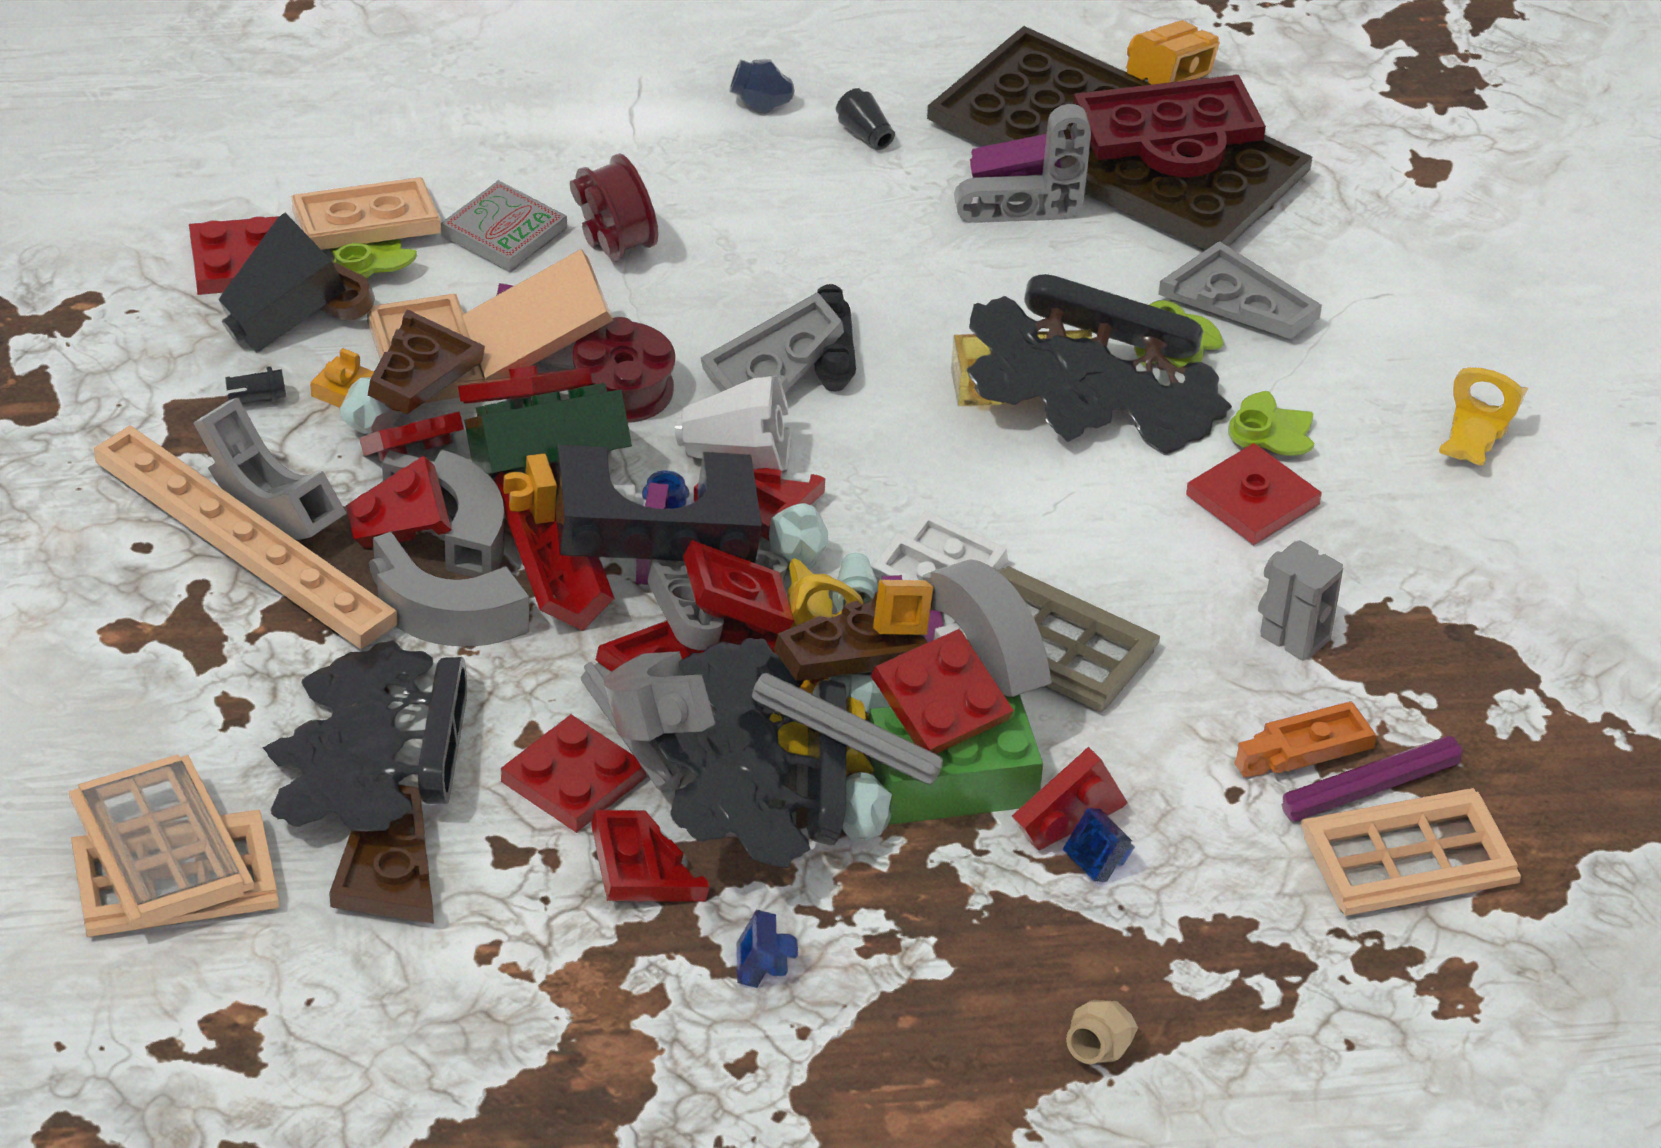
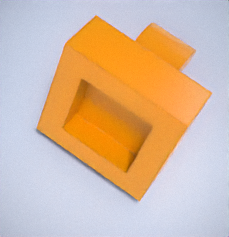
M344 348L339 352L340 357L336 356L331 362L329 361L325 368L310 382L312 397L338 408L341 407L351 385L359 378L372 377L374 371L360 366L359 354Z
M546 454L526 456V473L511 472L504 475L503 490L505 494L510 493L509 508L511 511H524L530 508L535 524L555 521L557 485Z
M879 580L873 628L879 634L927 635L933 586L926 580Z

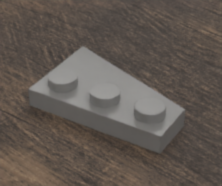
M1220 241L1162 279L1159 285L1158 295L1292 339L1319 320L1322 305Z
M816 292L701 357L702 369L721 392L753 378L779 375L784 393H786L823 355V349L833 344L844 333L842 320L821 295Z

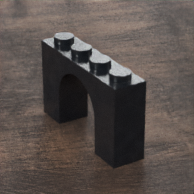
M558 444L554 479L557 485L555 508L560 555L684 561L683 555L691 540L756 563L762 524L751 454L703 452L697 489L698 500L680 508L659 509L632 502L614 488L610 479L607 447Z

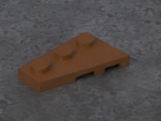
M407 309L400 329H396L392 337L388 352H384L370 379L368 396L384 403L391 410L409 414L480 364L483 360L485 346Z
M875 592L872 601L863 605L857 600L843 606L842 613L835 617L818 616L778 633L774 651L796 681L872 672L875 666L928 642L923 635L879 634L873 628L877 592Z
M398 784L399 791L412 801L413 809L401 818L391 821L390 827L385 831H351L329 892L330 907L434 924L419 787Z

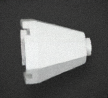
M780 376L753 378L684 407L682 418H676L675 437L678 446H685L688 456L702 459L703 452L751 454L753 469L771 468L782 471L788 470L791 440L789 427L784 428L783 415H788V407Z

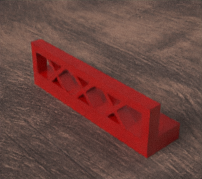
M552 462L550 468L554 476L556 464ZM501 471L493 481L500 490L504 512L539 610L583 631L615 599L600 557L560 555L556 508L555 521L535 524L530 508L524 511H511L509 508L510 493L505 494L503 490L504 475L508 473Z

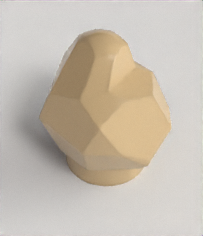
M1091 1000L1074 1010L1071 1028L1066 1037L1067 1047L1078 1061L1085 1064L1114 1062L1121 1058L1132 1043L1138 1026L1132 1014L1119 1002Z

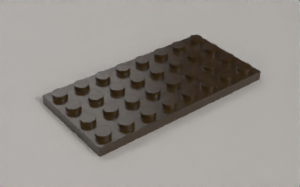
M1023 26L928 105L927 119L982 146H988L1047 134L1050 114L1061 105L1073 104L1074 94L1151 84ZM1069 123L1067 129L1064 130L1066 140H1072L1071 127L1075 123ZM1265 135L1264 140L1227 144L1223 162L1210 173L1196 177H1176L1151 168L1141 159L1140 155L1121 157L1119 159L1097 160L1090 145L1085 193L1131 216L1150 223L1167 233L1197 245L1203 250H1207L1219 241L1229 247L1311 170L1313 156ZM1183 155L1184 157L1193 158V156ZM1073 156L1061 157L1063 169L1069 168L1077 162V158Z

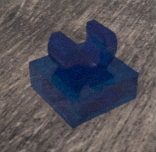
M1087 808L1062 850L1094 882H1107L1116 866L1124 865L1135 847L1131 844L1132 840L1100 808Z
M756 909L736 942L737 983L757 988L766 973L773 976H786L788 972L787 957L797 958L798 939L786 933L777 934L776 914Z

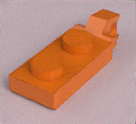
M1349 701L1265 723L1264 731L1254 735V739L1238 743L1234 764L1243 777L1264 775L1270 769L1274 773H1282L1284 770L1287 772L1373 749L1377 735L1355 704Z

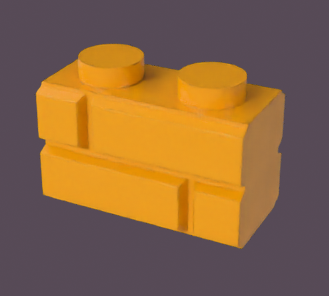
M1183 20L1136 34L1131 39L1127 48V56L1129 57L1126 66L1127 73L1141 80L1148 79V83L1151 85L1195 80L1207 76L1213 68L1220 44L1219 37L1205 30L1198 31V27Z

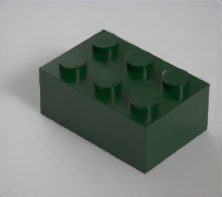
M606 383L567 390L569 399L562 401L558 391L522 399L523 408L514 409L513 400L475 407L477 417L464 419L471 460L489 474L526 467V456L546 454L548 462L556 461L558 444L607 447V451L631 447L632 442L622 390L607 392Z

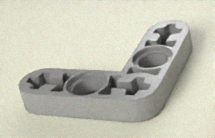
M1066 104L1054 109L1050 114L1047 125L1043 175L980 177L966 179L961 182L954 192L957 213L961 219L967 222L981 223L1062 220L1077 215L1084 203L1091 128L1086 111L1078 105ZM1069 123H1075L1071 127L1072 140H1066L1064 130L1067 129ZM1064 156L1077 158V162L1069 168L1063 169L1054 165L1059 158ZM1060 184L1066 185L1068 194H1065L1064 200L1059 201L1061 195ZM1022 192L1030 195V198L1023 204L1013 205L1007 202L1009 197L1015 193ZM998 195L999 203L995 202L994 196ZM973 197H979L977 203L971 204Z
M758 550L756 564L778 571L784 585L787 562L783 557L775 553ZM651 560L648 585L677 640L686 647L695 650H706L708 646L718 643L721 639L724 618L711 616L696 605L685 562Z

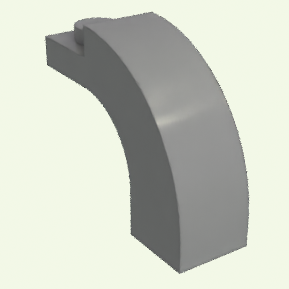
M239 398L225 402L193 423L215 461L208 469L220 488L293 539L301 540L312 537L347 514L323 471L310 475H299L284 467L271 454Z
M441 450L435 461L430 462L435 465L448 518L452 522L450 524L452 530L445 534L446 571L477 577L497 570L504 555V505L500 490L492 478L475 463L452 452ZM389 451L382 462L383 481L419 458Z
M392 532L373 538L374 559L370 560L369 567L372 578L378 587V598L397 610L396 627L403 632L431 643L459 647L490 645L529 632V596L506 566L469 579L452 580L439 578L417 567Z
M969 559L931 571L922 576L923 580H926L933 586L930 610L946 613L959 624L972 648L1004 696L1013 697L1052 683L1046 650L1034 617L1019 592L1000 572L983 562Z
M680 651L641 654L622 664L605 678L604 686L619 736L629 740L650 741L664 733L702 732L715 725L702 675L684 676L679 667V661L682 660Z

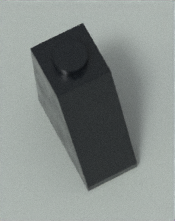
M285 212L276 219L218 299L227 315L221 321L227 332L237 343L244 339L257 353L346 291V288L332 260Z

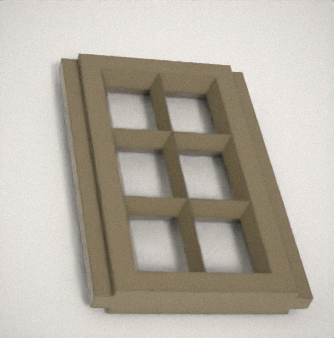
M1010 566L1000 570V573L1015 587L1027 604L1040 631L1052 682L1045 686L1101 712L1111 704L1154 653L1155 647L1159 644L1160 635Z

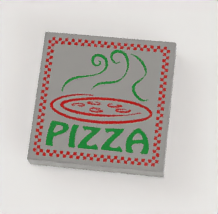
M498 180L441 222V236L511 271L567 228V215Z

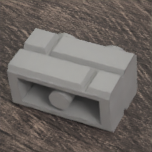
M1299 540L1294 541L1283 552H1275L1268 560L1264 569V577L1269 579L1268 587L1259 602L1258 612L1263 614L1260 631L1261 637L1278 647L1285 646V651L1303 661L1309 660L1331 640L1343 574V564L1326 554L1319 555V550Z

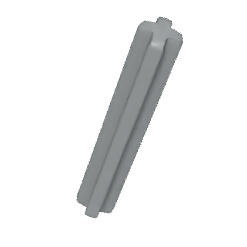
M589 662L584 666L585 672L581 676V681L617 731L604 686V680L611 671L600 663L594 665L592 662ZM622 738L658 790L665 791L670 788L672 791H675L680 787L678 781L683 777L682 769L677 763L669 762L658 748L654 739L638 741Z
M763 673L755 683L752 698L755 702L927 785L932 784L940 774L943 759L927 749L769 673Z

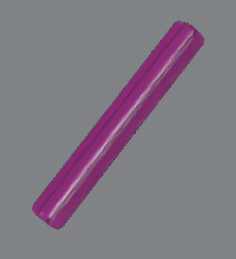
M1452 736L1437 739L1286 792L1283 795L1282 810L1290 821L1296 822L1457 765L1461 762L1462 747Z

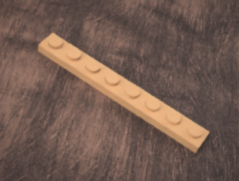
M131 425L94 447L95 462L359 649L362 650L397 625V610Z

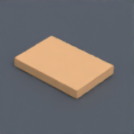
M421 177L294 194L291 196L292 211L298 226L321 250L338 248L351 243L366 244L441 233L440 217Z
M582 249L462 314L470 339L485 346L480 366L487 381L510 377L509 369L531 366L614 320L589 258Z
M457 294L375 305L367 313V321L380 360L384 352H388L392 337L396 329H400L407 309L470 339L462 318L463 311ZM480 364L424 403L459 398V385L487 381Z

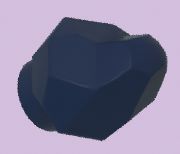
M740 59L733 75L729 92L739 95L751 109L767 114L775 107L790 102L795 90L793 81L782 74L771 59L752 60L751 63Z

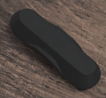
M826 284L820 287L817 292L842 320L844 333L833 344L823 349V355L814 363V369L826 389L840 391L846 387L856 373L851 312L849 304L843 299V290L834 284Z

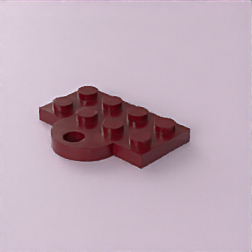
M1239 74L1074 94L1073 104L1082 107L1087 113L1091 128L1090 145L1097 160L1119 159L1121 157L1140 155L1141 159L1148 166L1161 173L1176 177H1196L1210 173L1221 165L1224 160L1227 144L1264 140L1266 125ZM1183 155L1193 156V158L1184 157Z

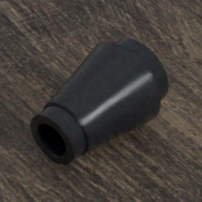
M854 88L846 92L839 99L836 105V113L838 114L839 122L872 145L876 150H882L891 144L895 138V131L891 128L872 93L864 92L860 88Z

